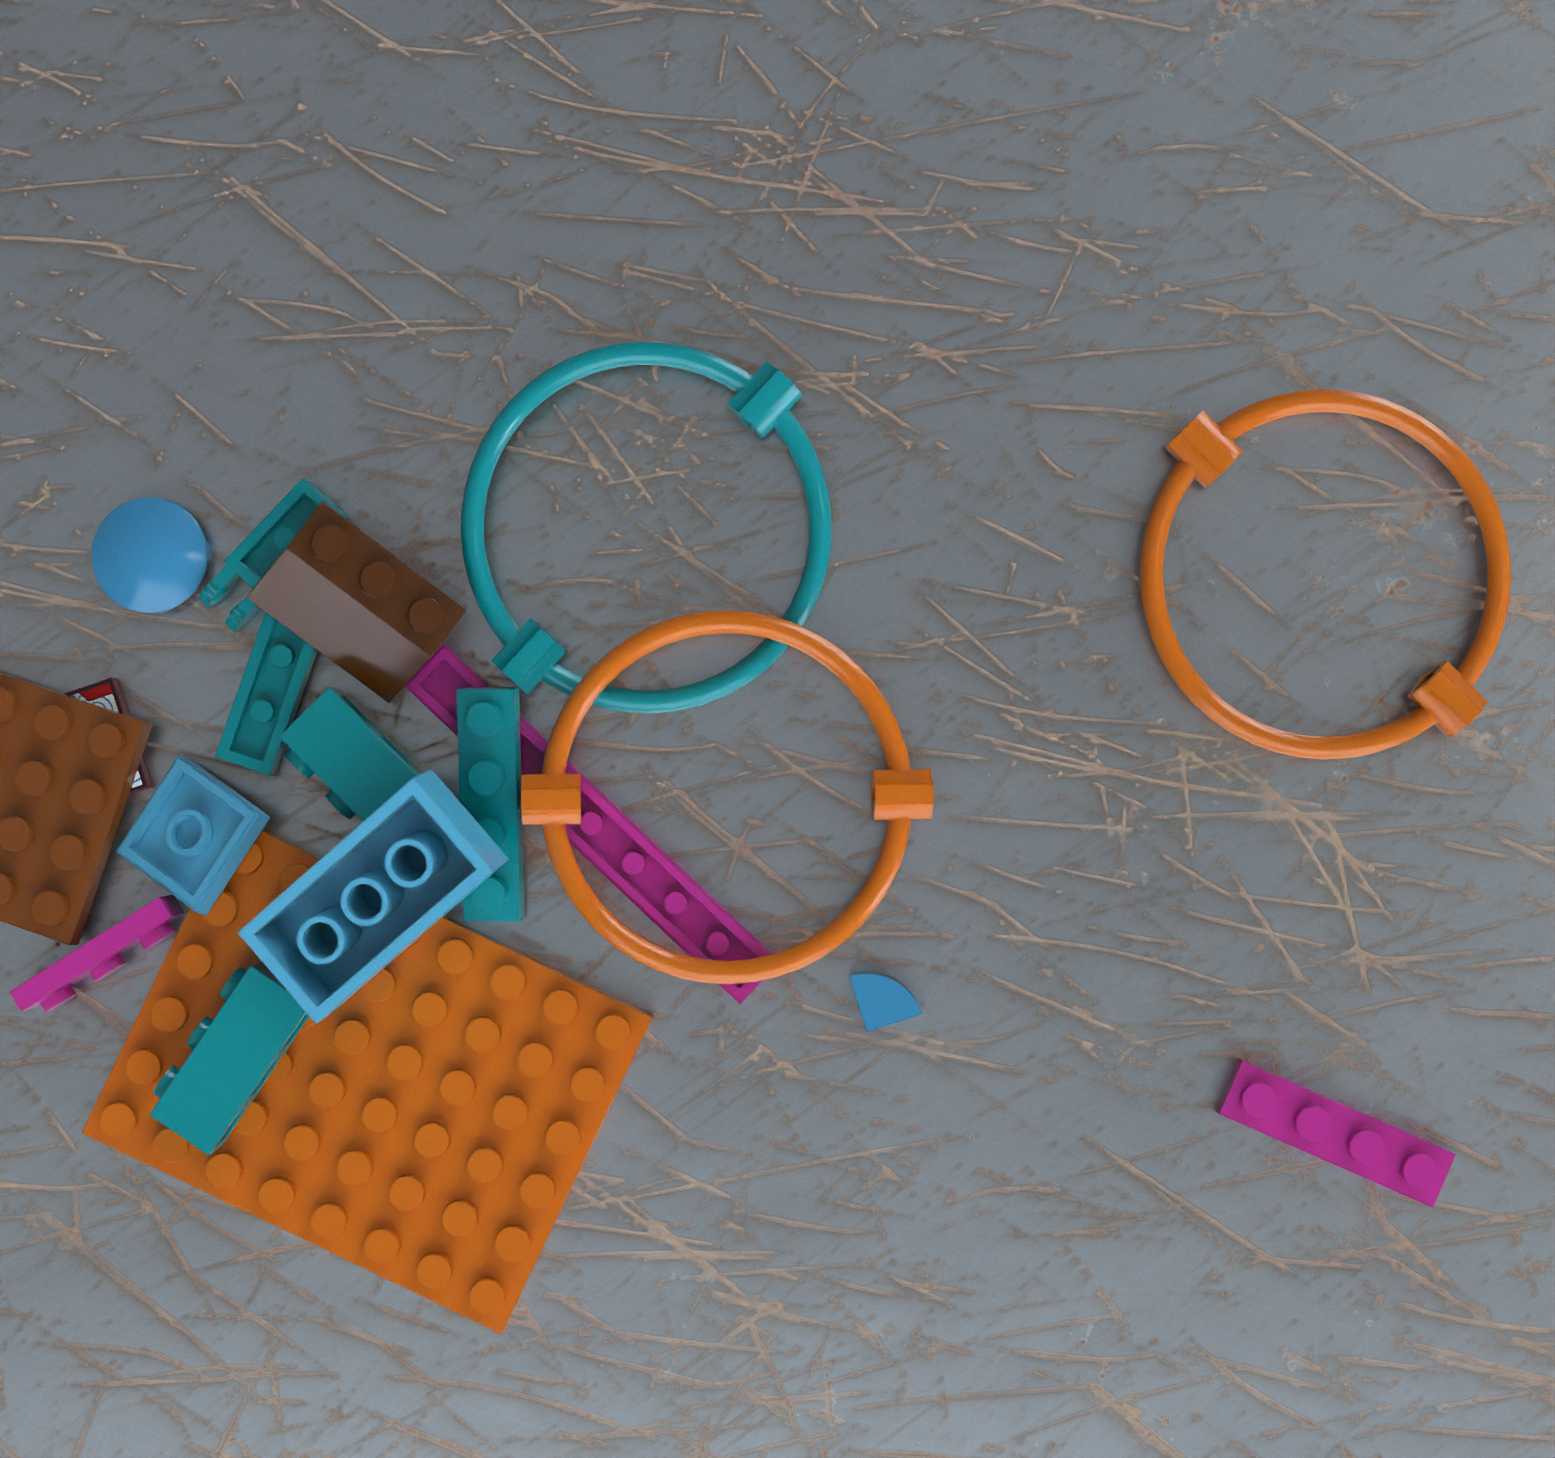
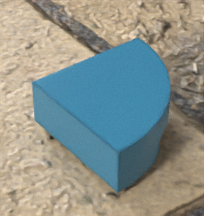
M871 972L849 975L867 1032L922 1014L912 994L897 981Z

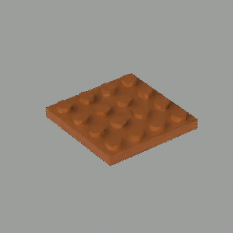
M0 672V921L67 945H79L153 726L152 723Z

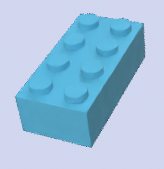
M431 769L411 779L237 933L317 1024L340 1007L509 859Z

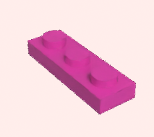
M174 895L158 897L9 993L21 1012L42 1006L45 1013L76 996L77 993L72 985L91 974L96 982L125 965L126 962L121 954L140 943L144 950H147L174 934L176 931L170 923L183 916L185 912Z

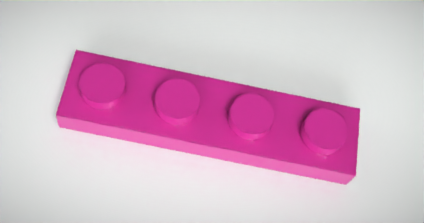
M1239 1058L1215 1110L1222 1116L1432 1208L1456 1154Z

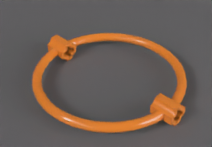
M1333 389L1302 390L1280 394L1255 402L1234 412L1217 424L1203 410L1165 446L1178 462L1159 491L1147 521L1141 551V597L1146 622L1164 666L1179 688L1206 716L1231 734L1261 748L1298 758L1326 760L1353 758L1380 752L1418 736L1433 725H1436L1447 737H1453L1460 730L1467 727L1482 712V709L1488 702L1474 688V685L1486 669L1498 645L1505 625L1511 588L1510 550L1499 507L1487 482L1460 446L1440 428L1421 415L1397 403L1377 396ZM1331 412L1369 418L1389 425L1423 445L1443 463L1466 494L1476 515L1486 553L1487 588L1483 614L1475 639L1458 669L1456 670L1448 661H1442L1435 668L1427 672L1407 695L1418 707L1417 709L1387 725L1349 735L1313 736L1283 731L1243 714L1224 701L1200 677L1184 654L1174 633L1164 594L1163 567L1169 529L1176 509L1194 478L1204 488L1208 487L1244 452L1234 442L1235 439L1265 423L1304 413Z
M718 610L678 616L654 624L632 635L613 648L588 671L565 702L553 726L545 750L541 774L521 775L522 825L542 824L546 848L555 873L574 906L595 931L624 954L656 971L681 979L716 984L749 983L779 977L817 961L843 944L865 923L889 890L902 862L908 843L912 819H932L934 805L932 769L911 770L907 747L899 724L888 702L865 671L839 647L821 635L796 623L750 611ZM723 633L747 634L768 638L789 645L827 667L842 680L867 712L878 734L888 769L871 770L870 805L872 819L888 820L878 860L859 894L828 926L805 941L771 955L731 961L707 960L667 950L646 940L624 925L598 899L585 880L576 862L566 824H581V774H565L568 756L580 724L595 699L624 669L662 646L691 637Z

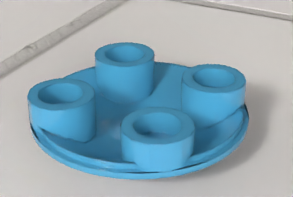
M153 497L131 500L114 509L100 524L92 545V566L101 588L117 604L142 613L160 614L185 602L199 587L211 558L210 546L206 542L204 533L195 518L181 506L168 500Z

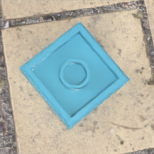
M179 754L116 852L193 911L207 916L271 817L192 759Z

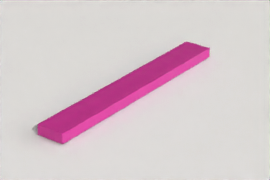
M444 643L405 685L457 737L456 690L462 687H490ZM520 715L522 775L541 774L548 741ZM569 760L567 761L565 774H581V824H566L570 844L688 956L707 960H743L772 954ZM763 980L719 985L741 1004Z

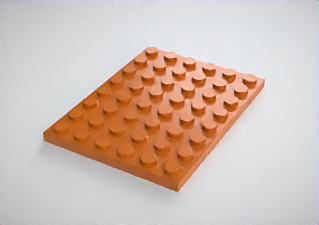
M263 829L207 916L196 913L189 908L82 1133L502 1334L654 1015L449 917L443 916L335 1011L317 1024L309 1017L223 1146L207 1155L149 1114L160 1100L153 1095V1091L161 1078L173 1065L181 1069L193 1051L186 1043L195 1028L206 1016L214 1020L225 1004L226 1000L219 995L226 982L240 966L248 970L251 965L262 962L237 932L323 858Z

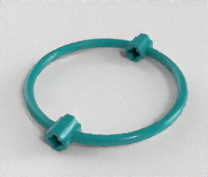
M665 342L613 344L575 355L547 369L521 389L494 419L471 463L464 488L461 508L462 552L469 584L478 607L488 625L504 646L491 662L525 693L529 694L540 681H543L561 693L570 696L583 677L557 663L566 654L567 650L541 626L530 618L519 628L504 606L492 579L486 556L484 513L488 489L502 451L525 418L543 401L563 387L578 379L608 369L634 365H659L684 369L704 375L737 393L727 403V406L737 418L762 439L773 427L775 428L795 461L807 500L809 541L806 562L796 593L782 617L784 620L804 627L821 593L827 573L832 541V516L827 484L816 451L804 429L790 411L803 394L779 369L766 361L754 375H751L725 359L688 346ZM766 638L749 655L730 668L705 680L677 688L632 690L607 685L592 705L629 713L672 712L704 705L727 696L747 685L783 655L789 645Z

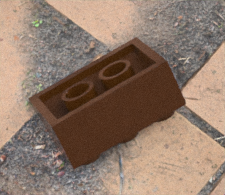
M323 501L316 505L246 597L388 703L427 663L467 611Z

